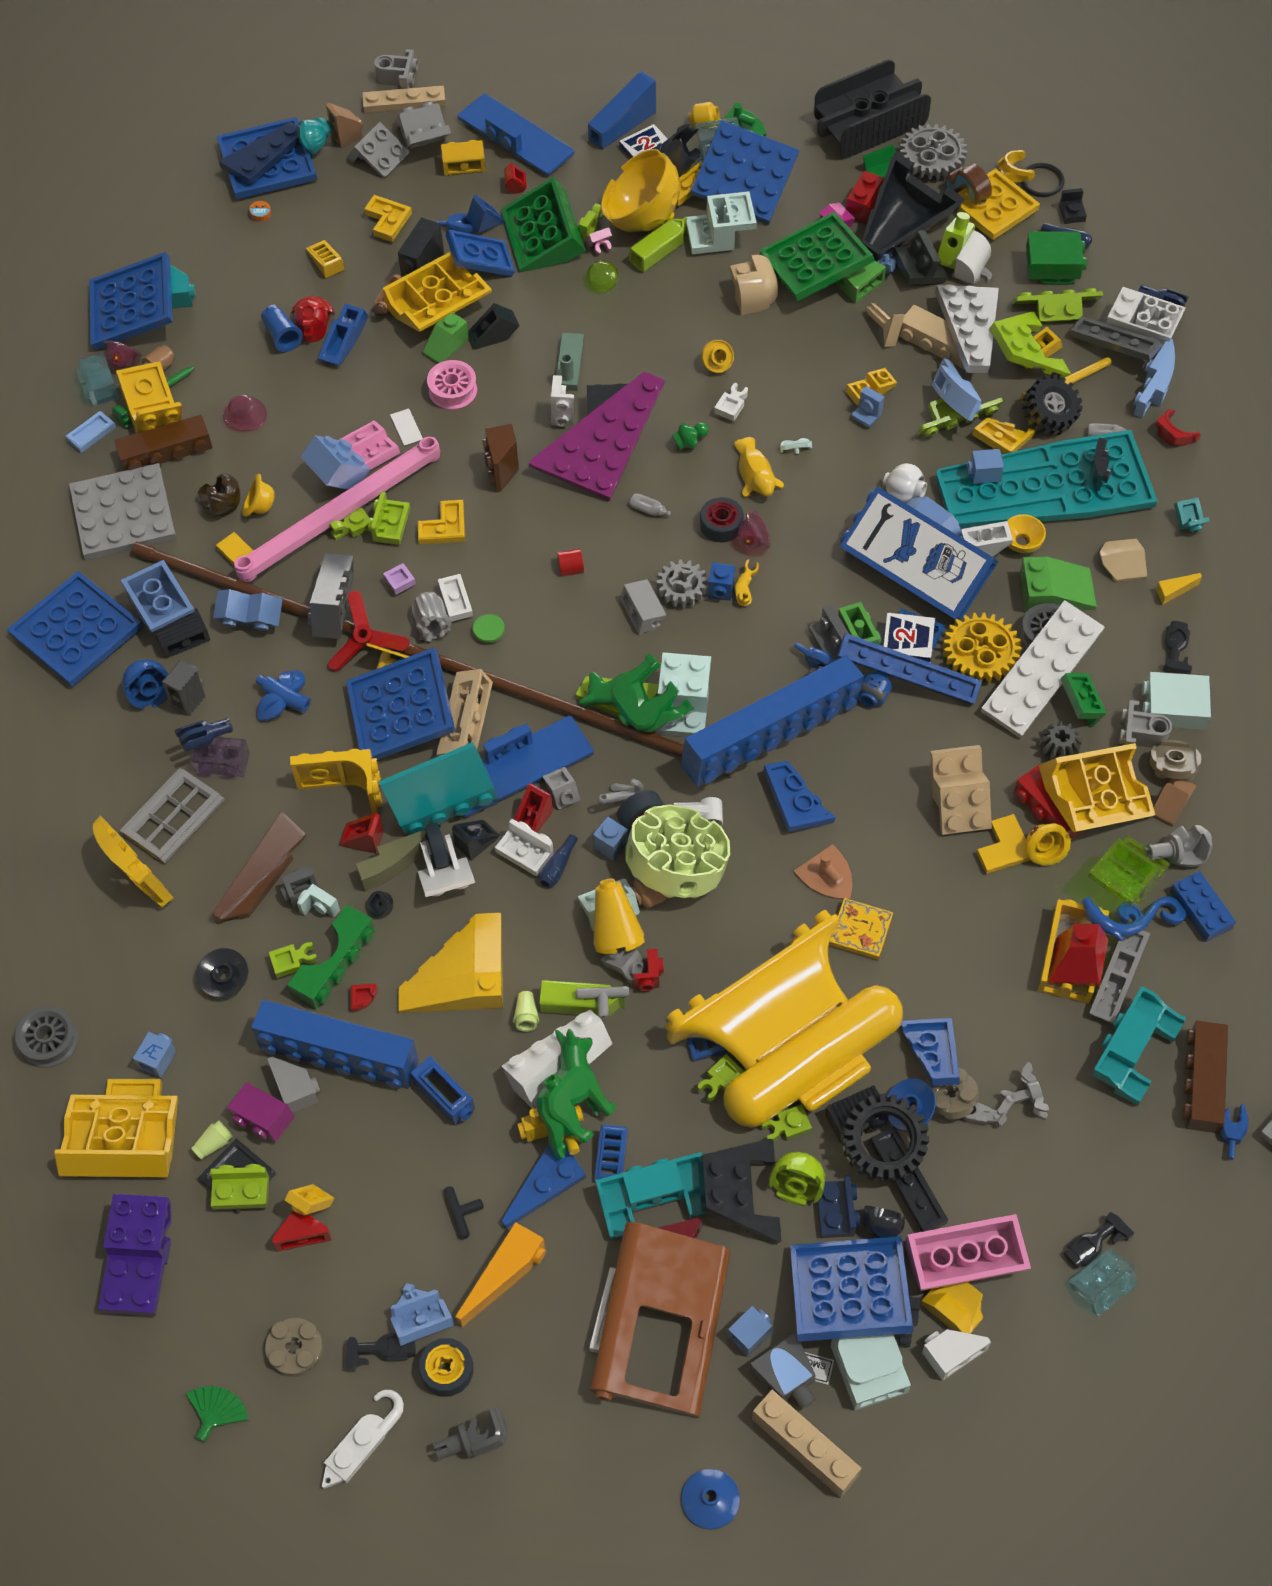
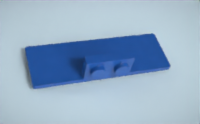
M486 93L482 94L458 114L459 120L546 176H549L575 154L573 148Z
M567 716L533 734L526 723L520 727L512 728L508 733L500 737H493L483 744L485 757L482 758V761L488 771L498 798L486 806L470 809L463 817L466 818L527 788L530 783L535 784L543 780L542 776L563 767L567 768L593 755L594 749L573 717Z

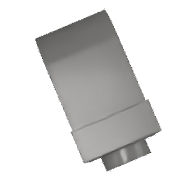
M406 49V56H378L374 61L377 81L384 85L400 86V89H408L414 86V71L418 70V59H415L414 50Z
M1129 700L1127 709H1122L1120 723H1124V729L1120 730L1118 744L1123 746L1135 743L1137 746L1153 748L1155 745L1156 747L1159 746L1161 741L1168 740L1172 730L1170 719L1160 714L1137 711L1139 701Z

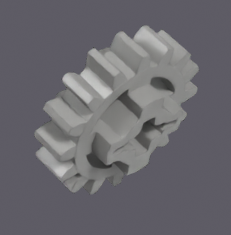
M680 559L677 565L671 561L670 568L663 566L662 573H658L657 589H659V596H665V603L673 601L674 607L681 603L682 607L685 608L688 602L694 606L695 599L702 601V594L707 593L708 578L705 577V570L700 571L699 564L694 567L691 566L690 560L687 564H683L682 559Z

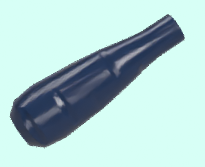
M1045 222L1041 227V231L1081 232V241H1085V249L1089 248L1092 242L1091 234L1082 230L1055 226Z
M570 834L564 844L541 870L539 881L543 886L547 888L553 887L560 880L571 851L578 840L575 835Z

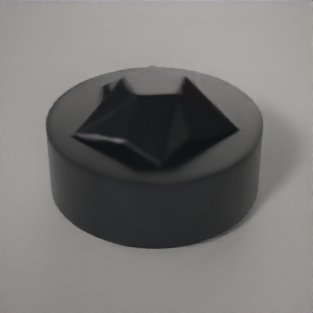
M383 891L373 892L367 902L369 912L373 916L378 917L389 915L393 909L392 896Z

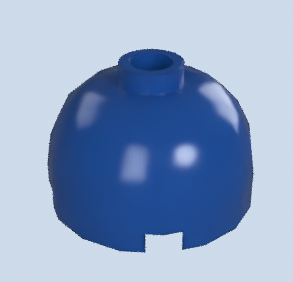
M142 659L128 666L123 674L121 683L124 695L137 708L145 709L143 706L151 704L152 708L156 707L168 698L162 681L169 673L160 663L154 660Z

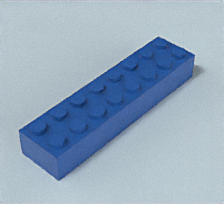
M847 655L686 737L681 767L697 787L705 783H712L718 776L724 773H731L737 766L745 762H752L758 755L766 751L771 752L779 744L785 741H792L798 734L804 731H811L819 723L825 720L830 721L838 713L854 708L857 704L864 675Z

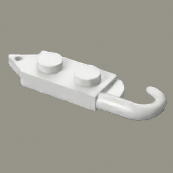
M393 1390L378 1392L374 1396L375 1401L383 1397L392 1399L394 1406L385 1419L373 1414L362 1417L325 1460L326 1468L322 1483L323 1489L341 1482L348 1483L384 1440L385 1435L403 1413L404 1403L402 1397Z

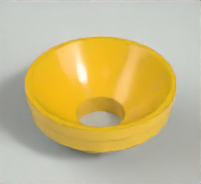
M1016 515L1007 520L1013 538V543L1008 545L1010 549L1019 553H1031L1042 546L1046 530L1040 520L1030 515ZM1024 537L1029 543L1027 545H1020L1016 542V539Z

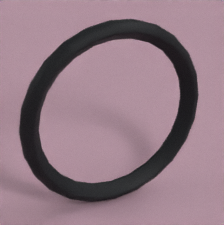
M1034 163L1024 169L1031 170L1035 167H1047L1054 170L1060 177L1059 186L1050 192L1034 191L1027 186L1025 181H1021L1023 188L1033 195L1051 196L1058 193L1064 186L1065 178L1063 173L1052 164Z

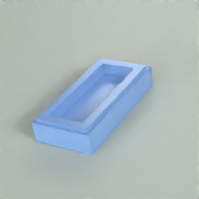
M99 411L65 437L74 448L82 453L114 430L116 426L111 419Z

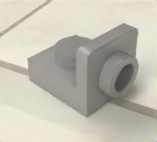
M565 767L542 776L544 784L553 795L558 809L580 801L576 782Z

